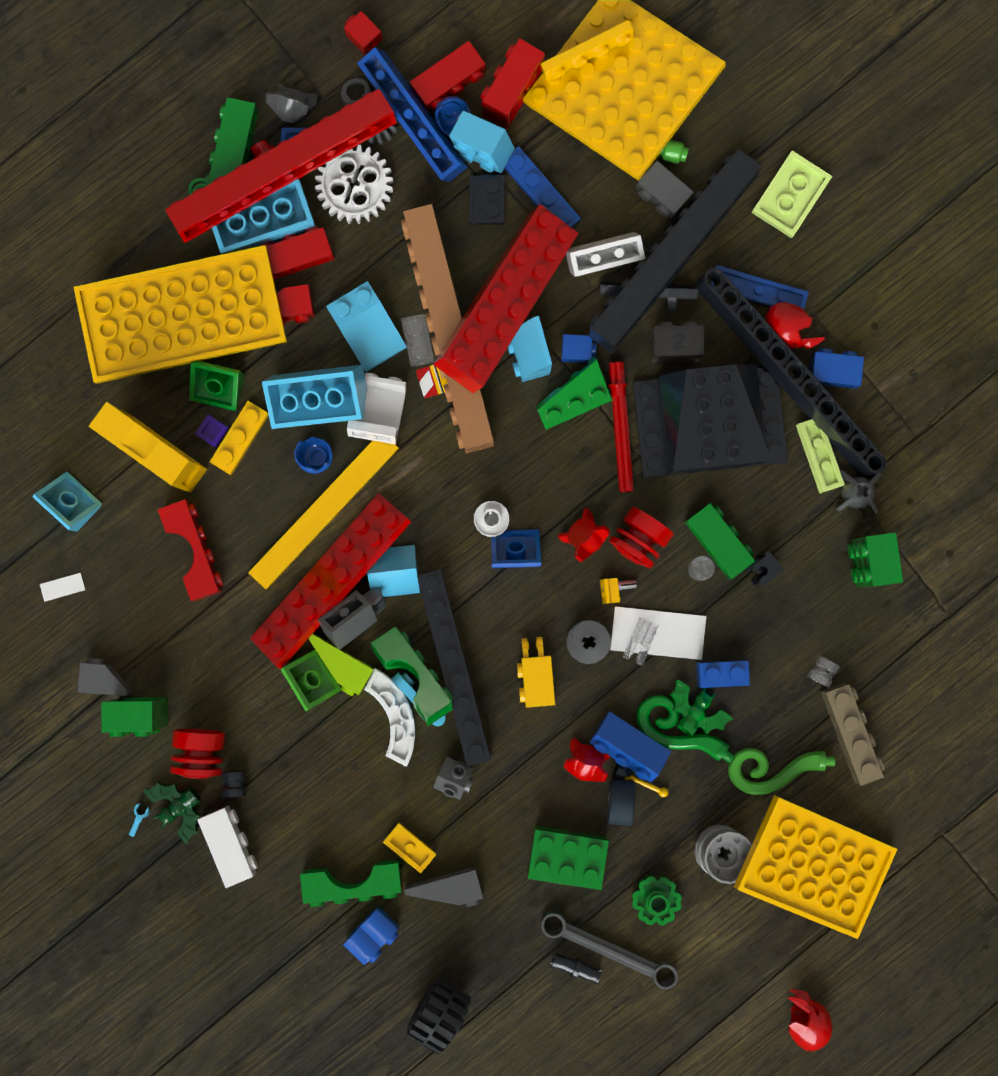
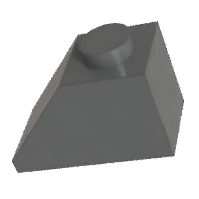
M88 658V662L80 663L78 692L120 696L132 695L131 687L111 664L103 663V659Z

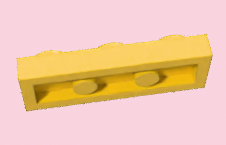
M247 401L210 460V463L232 475L269 414Z

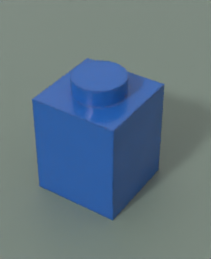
M563 334L561 362L589 364L588 361L591 357L596 358L597 343H592V339L589 336Z

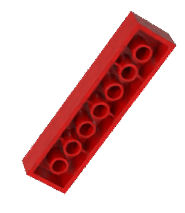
M541 204L533 209L526 217L433 365L471 393L481 389L579 233Z

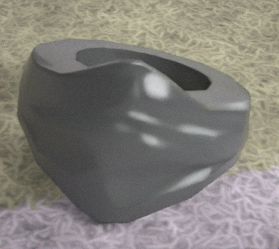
M354 78L343 85L341 99L344 106L358 101L351 100L347 96V90L352 85L360 84L364 86L365 92L362 97L366 93L372 92L367 81Z

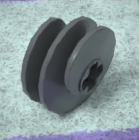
M585 620L572 626L567 634L566 645L568 652L575 660L584 664H593L601 661L607 655L611 640L607 629L596 621ZM592 636L594 638L592 641L595 642L594 646H588L585 649L582 639Z

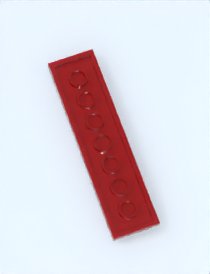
M378 493L250 637V640L276 667L282 669L320 626L318 619L345 598L411 521Z

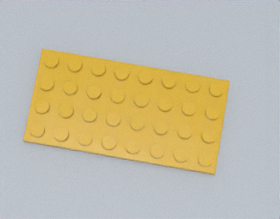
M266 245L74 287L92 378L96 384L191 363V361H202L287 342Z

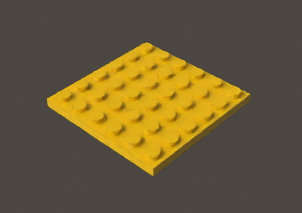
M598 0L557 55L627 20L630 21L633 27V38L624 46L619 47L617 45L609 49L605 55L601 57L595 56L587 60L586 64L579 68L573 67L565 71L564 75L557 79L551 78L546 80L542 73L523 98L524 104L639 181L725 68L726 62L631 0Z

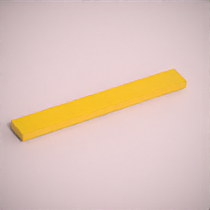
M372 441L248 573L267 590L399 448L395 444Z

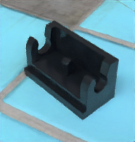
M769 551L760 552L755 562L746 568V573L752 570L759 574L751 582L755 588L764 587L784 570Z

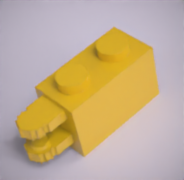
M537 637L536 648L538 649V656L529 657V642L527 638H522L523 658H521L522 663H517L518 678H523L524 684L523 688H519L520 702H525L526 708L555 705L551 656H544L542 637Z

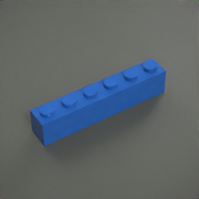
M376 47L372 49L357 64L375 89H380L394 111L395 117L442 181L451 182L468 166L445 134L441 132L435 120L386 52Z

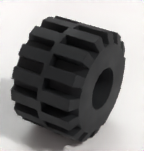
M439 977L430 985L418 1004L407 1026L406 1035L437 1055L441 1054L459 1032L470 1008L472 997Z

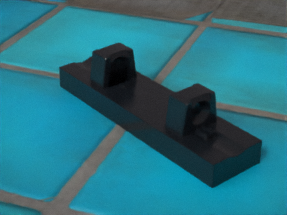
M600 281V295L618 296L621 292L619 288L623 282ZM669 285L660 297L666 298V310L676 311L677 298L697 299L698 290L696 286Z

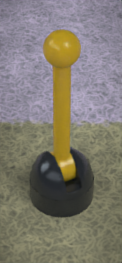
M616 764L612 772V780H632L658 792L661 797L668 795L666 788H659L633 776L631 769Z

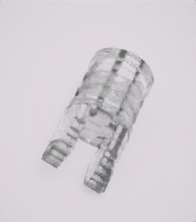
M639 617L623 658L630 659L637 643H639L642 647L637 656L636 663L642 666L659 625Z

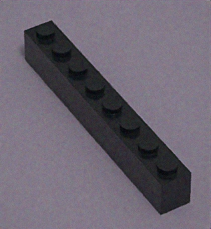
M442 570L418 575L417 578L446 688L453 697L452 711L467 767L490 761L489 747Z

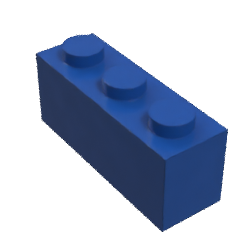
M610 711L601 720L589 741L597 751L608 754L615 759L617 764L628 767L640 779L648 780L649 782H652L660 774L671 754L670 750Z

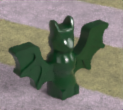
M157 782L155 786L146 788L144 792L152 802L162 799L171 801L170 805L163 808L153 819L159 818L163 823L160 827L163 828L168 823L173 822L176 816L182 815L183 823L177 834L185 844H188L191 836L198 833L196 822L201 814L196 813L193 806L201 802L199 793L192 786L181 793L178 791L176 783L166 786L161 784V782Z

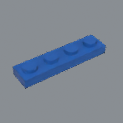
M518 146L511 154L504 169L536 206L541 204L573 228L581 221V218Z

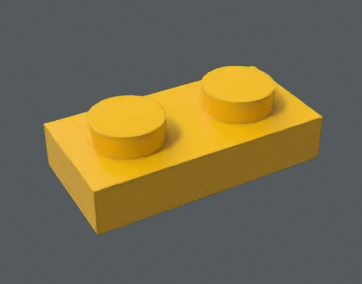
M400 822L383 841L385 845L419 873L423 872L437 854Z

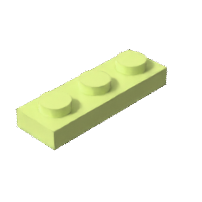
M812 419L797 424L796 427L819 493L844 486V481L826 434L821 429H818Z

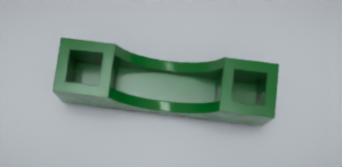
M394 627L371 642L372 650L386 670L401 668L415 675L419 681V689L413 698L414 708L425 723L430 726L453 710V697L446 687L442 689L437 683L439 678L433 669L428 670L423 664L425 660L418 650L413 651L410 647L411 641L404 631L400 633Z
M400 859L375 862L369 877L357 884H344L337 881L330 874L328 868L303 870L300 873L303 904L310 903V907L322 906L325 901H334V904L348 903L349 899L358 898L359 901L373 900V896L383 895L384 899L395 898L398 896L397 893H401L403 889Z

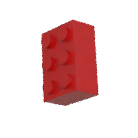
M519 39L516 45L512 44L509 47L505 56L508 59L503 66H498L493 75L495 79L491 87L487 85L481 95L483 100L481 103L483 116L508 130L524 103L523 98L541 75V63L545 59L544 52L522 39Z

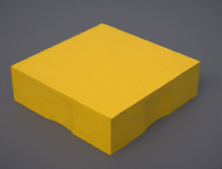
M108 402L104 404L89 425L91 429L171 486L191 493L207 471V468L134 416Z

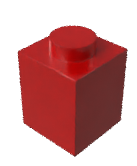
M362 11L357 15L349 17L345 23L344 31L347 38L365 56L383 40L381 31Z

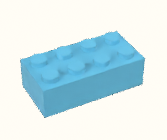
M297 179L214 226L212 229L222 255L259 247L267 242L274 244L282 241V238L287 235L295 234L298 236L304 234L306 229L316 226L301 182Z

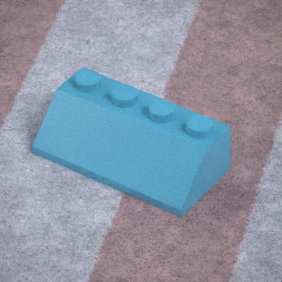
M363 365L279 374L262 381L272 429L364 418L367 385Z

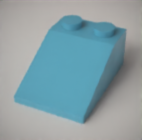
M368 281L326 306L357 359L363 365L365 372L370 371L407 348Z
M536 316L521 325L508 346L509 354L514 353L516 362L512 363L515 376H520L522 382L550 375L552 367L539 316Z

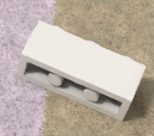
M636 232L572 247L566 253L569 271L575 277L645 259L641 235Z
M228 805L198 819L225 888L247 880L257 873L258 865L256 859L248 853L246 848L248 840L244 832L240 833L237 823H239V819L234 809L231 810Z

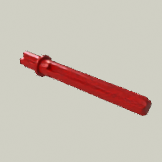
M623 362L609 363L611 384L608 385V388H611L619 491L624 493L633 491L625 389L628 384L625 383Z

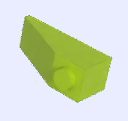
M313 633L308 639L336 682L342 685L341 690L350 696L354 694L360 695L375 668L346 651L339 650L334 644Z

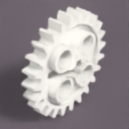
M358 145L356 151L350 149L325 163L326 167H318L322 176H315V179L321 184L315 186L317 192L322 193L317 197L319 201L326 200L322 207L323 209L330 208L329 215L331 217L338 213V221H341L345 216L348 224L351 223L353 218H356L357 223L360 224L361 217H365L369 222V214L372 213L378 217L377 209H386L383 201H391L386 193H393V188L388 186L393 183V178L386 177L391 173V169L384 168L387 164L385 159L378 162L380 158L378 152L371 156L370 147L365 152H362L361 145ZM347 164L354 166V170L351 173H344L342 168ZM361 165H364V168L362 169V171L360 172V174H359V176H358V172H359L358 170H359L360 166H361ZM374 174L377 177L374 182L367 183L364 181L365 176ZM357 179L359 186L355 185L351 193L350 183H355ZM337 186L345 188L341 195H334L332 193L333 189ZM351 193L349 203L345 204V203H344L345 200L348 198L349 194ZM360 195L367 197L366 202L362 205L354 203L356 197Z

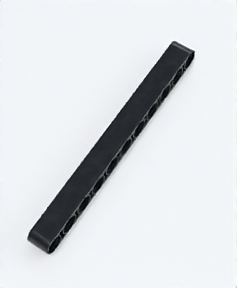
M711 268L701 275L696 282L698 292L804 413L815 422L818 429H821L826 434L829 441L854 470L863 477H870L884 471L886 459L727 276L717 268ZM707 278L713 281L714 286L708 283ZM723 296L729 299L730 305L724 301ZM740 315L744 316L746 323L741 321ZM756 333L761 336L762 342L757 339ZM772 351L777 354L778 360L773 357ZM788 369L793 372L794 378L789 375ZM804 388L808 389L810 396L806 395ZM821 406L825 409V415L821 412ZM837 424L841 427V433L837 430ZM853 442L857 446V451L853 448ZM869 460L873 464V469H871L869 466Z

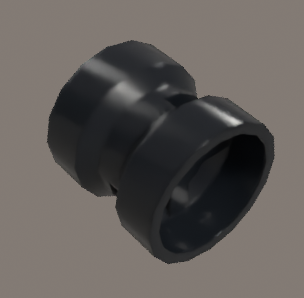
M246 770L222 771L221 778L224 784H226L222 788V797L246 796L247 788L242 785L246 779Z

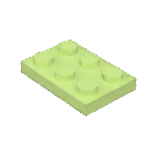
M791 151L751 213L790 238H793L832 176L794 151Z

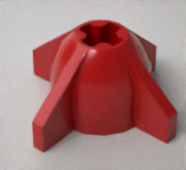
M586 508L583 510L582 519L577 520L571 526L569 532L558 534V538L562 542L572 544L576 548L574 557L581 562L600 549L610 530L605 525L598 526L594 521L593 513Z
M572 738L570 743L572 757L566 759L564 768L581 781H606L608 773L602 766L610 756L600 753L592 745L581 744L576 738Z

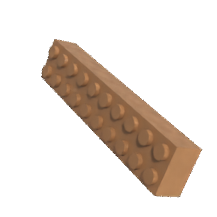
M432 204L403 211L405 219L400 221L405 240H411L410 243L406 244L411 263H417V266L413 267L417 286L422 285L423 290H419L423 309L428 308L429 310L425 317L429 333H435V337H432L431 340L435 356H437L462 318ZM439 369L441 379L446 378L448 383L443 385L447 402H453L454 408L449 409L453 425H459L460 431L455 432L459 448H465L467 454L494 447L480 389L471 393Z

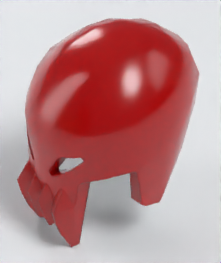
M777 302L770 306L765 315V321L790 349L801 347L810 349L825 339V337L801 338L799 331L809 328L812 318L808 316L803 308L795 304Z
M790 989L789 991L793 992L795 997H788L794 1003L791 1006V1020L788 1033L795 1043L806 1051H815L823 1048L831 1039L833 1032L832 1018L824 1005L812 1000L807 992Z

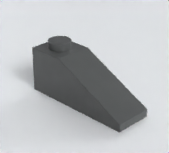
M476 866L406 885L404 889L405 895L455 905L465 904L466 907L479 904V900L483 899L484 896Z

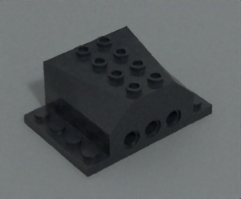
M735 364L688 369L661 375L655 380L632 383L643 478L788 463L779 383L766 368L757 369V365Z

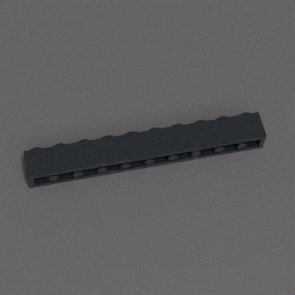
M739 149L733 156L729 154L721 165L723 167L719 173L714 172L707 182V188L704 191L700 189L693 198V205L690 208L685 207L678 217L679 222L675 226H669L663 235L665 239L660 244L657 242L649 252L650 257L646 262L642 260L634 270L636 274L632 279L627 278L619 288L621 292L616 298L612 296L604 307L606 309L604 313L593 318L589 325L591 328L589 337L612 354L616 351L755 181L762 165Z

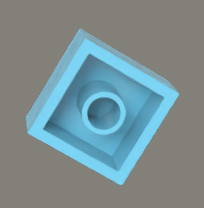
M462 111L449 135L454 143V148L458 150L459 156L469 163L475 161L488 172L495 170L502 173L515 149L505 129L465 111Z

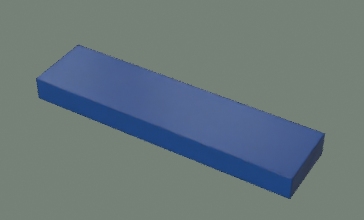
M719 265L715 267L720 269L750 302L767 307L777 302H787L803 308V310L805 308L809 294L808 291Z

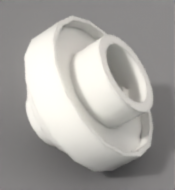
M487 501L476 509L474 524L482 535L496 537L507 529L509 514L501 503Z

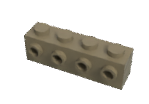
M841 683L820 691L854 783L862 786L884 778L882 774L884 765L881 758L875 755L873 747H876L872 734L866 731L864 724H867V719L864 712L859 710L856 701L859 699L855 688L850 687L849 684Z

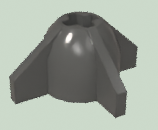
M278 84L277 93H267L266 103L281 120L294 123L305 116L307 111L316 105L318 95L303 93Z
M840 470L842 479L845 482L841 490L843 502L835 509L839 512L846 506L852 508L867 507L873 515H876L879 511L873 502L876 494L874 483L882 474L873 475L870 479L863 476L852 478L843 470Z

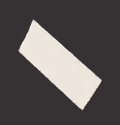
M615 606L610 650L702 660L706 616Z

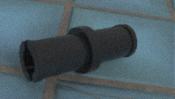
M558 952L554 953L550 966L551 968L569 973L572 978L580 977L594 984L599 982L602 973L600 968L582 963V960L579 958L574 960L558 954Z

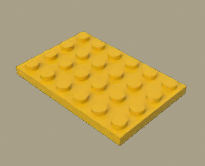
M774 795L734 884V888L858 939L898 849Z

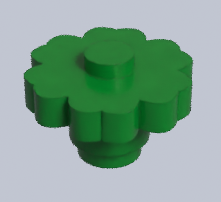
M652 875L641 879L638 882L639 889L632 892L631 902L632 907L638 910V918L648 925H653L657 921L659 925L664 926L668 922L673 921L675 918L674 912L681 909L682 898L681 894L675 891V883L672 880H668L665 876H660L657 880Z

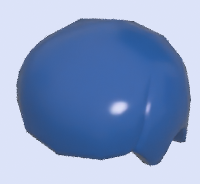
M457 96L445 97L437 104L434 118L442 133L450 135L462 111L471 114L467 103Z
M316 437L299 441L294 450L297 464L302 470L311 474L325 471L330 467L334 458L331 446L325 440Z

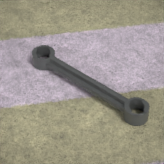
M549 911L541 919V928L547 937L558 938L562 936L652 977L655 984L661 989H671L678 981L677 971L671 963L665 961L659 963L652 962L565 922L563 915L557 911ZM550 916H557L562 922V927L559 926L557 930H550L548 932L545 929V920ZM668 967L673 971V978L671 977L667 981H657L656 976L659 969Z

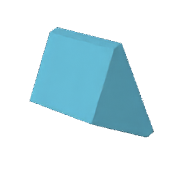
M65 472L33 495V498L68 530L76 532L81 529L102 505L97 498L68 472Z
M415 545L391 547L383 553L367 572L370 591L373 588L381 589L383 597L420 593Z

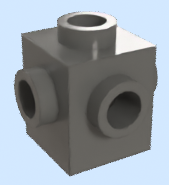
M446 757L433 788L443 792L448 797H455L460 800L464 791L469 793L474 779L470 778L473 768L467 767V764Z

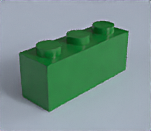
M709 503L684 523L728 579H733L755 562L752 558L754 553L746 543L742 545L738 540L739 533L731 524L727 525L722 519L724 514L720 508Z

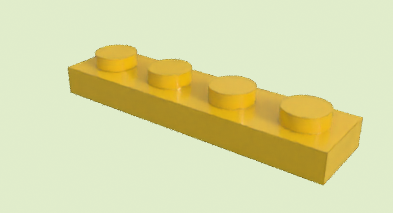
M627 20L542 62L541 68L545 79H557L564 75L565 71L573 67L579 68L586 64L587 60L595 56L601 57L608 53L609 49L617 45L620 47L629 43L631 38H633V27L630 21Z

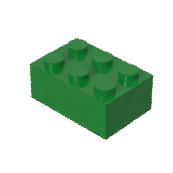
M896 533L850 539L847 551L849 558L853 559L854 568L851 569L852 582L856 583V587H874L903 583Z
M168 697L116 698L101 702L102 732H109V737H124L131 733H135V737H145L161 732V728L168 726Z
M535 826L527 873L528 879L602 890L609 840L605 836Z

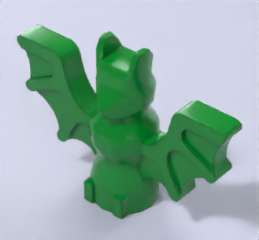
M675 680V688L670 693L675 702L672 711L679 712L683 717L677 727L690 736L694 735L697 727L702 728L704 734H709L712 729L724 730L725 724L733 719L726 712L718 710L710 717L705 716V710L711 705L715 694L713 693L710 696L705 692L706 688H703L699 695L696 696L695 703L689 705V686L680 680Z

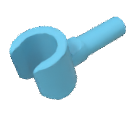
M141 803L134 807L136 817L129 832V835L132 837L135 836L142 819L150 814L149 807H147L145 814H139L138 810Z

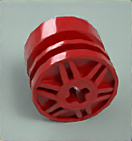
M632 506L623 518V521L630 527L629 531L617 528L615 531L623 537V540L611 536L609 542L621 555L633 563L651 569L654 563L646 556L650 555L658 559L660 555L652 547L656 544L665 548L674 533L647 513Z
M174 729L172 747L183 749L182 754L172 755L171 760L182 762V764L171 765L170 773L186 778L200 779L222 775L223 768L212 766V764L222 763L223 758L212 755L213 751L224 749L225 732L205 729Z

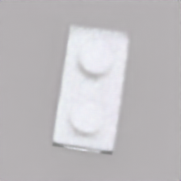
M425 314L401 318L411 367L435 362Z

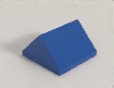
M539 529L505 530L501 535L491 537L492 568L541 567Z

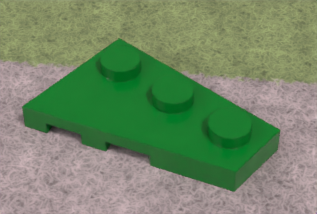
M595 357L591 358L588 361L589 364L581 371H576L571 375V379L561 388L557 387L536 405L546 430L612 401Z

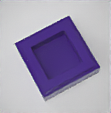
M207 414L195 435L217 448L229 428Z

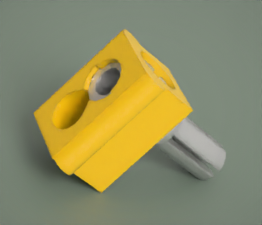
M617 578L600 580L602 604L620 602V590L637 587V585H621L637 583L636 580L618 581Z

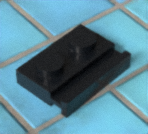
M470 175L469 225H504L505 175Z

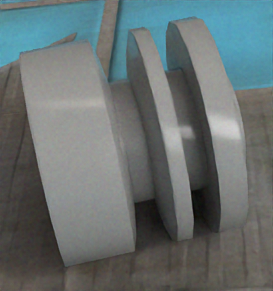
M717 824L706 828L700 833L695 842L694 854L696 862L712 878L721 883L734 884L752 844L736 830L727 825ZM721 847L724 848V849L722 850V853H723L722 856L718 855V854L720 853V848H721Z

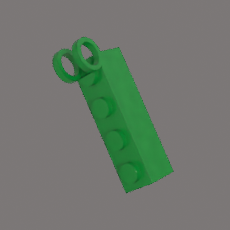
M227 97L225 105L222 104L220 109L221 126L216 129L214 137L217 144L215 151L211 152L209 165H211L210 175L207 174L205 178L192 180L188 186L189 196L196 189L206 187L213 183L216 178L225 176L234 171L237 166L248 162L259 112L255 103Z

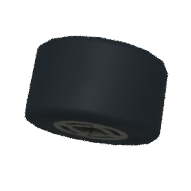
M610 781L607 803L608 824L632 825L636 794L633 781Z

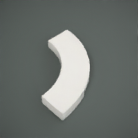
M375 668L364 690L380 702L389 718L390 743L385 756L407 767L415 742V723L412 709L405 694L395 685L392 679L384 672Z

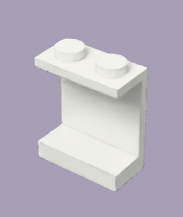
M365 373L367 393L364 418L348 421V436L396 444L406 395V382H402L401 379L396 377L385 379L379 378L378 375L373 373Z

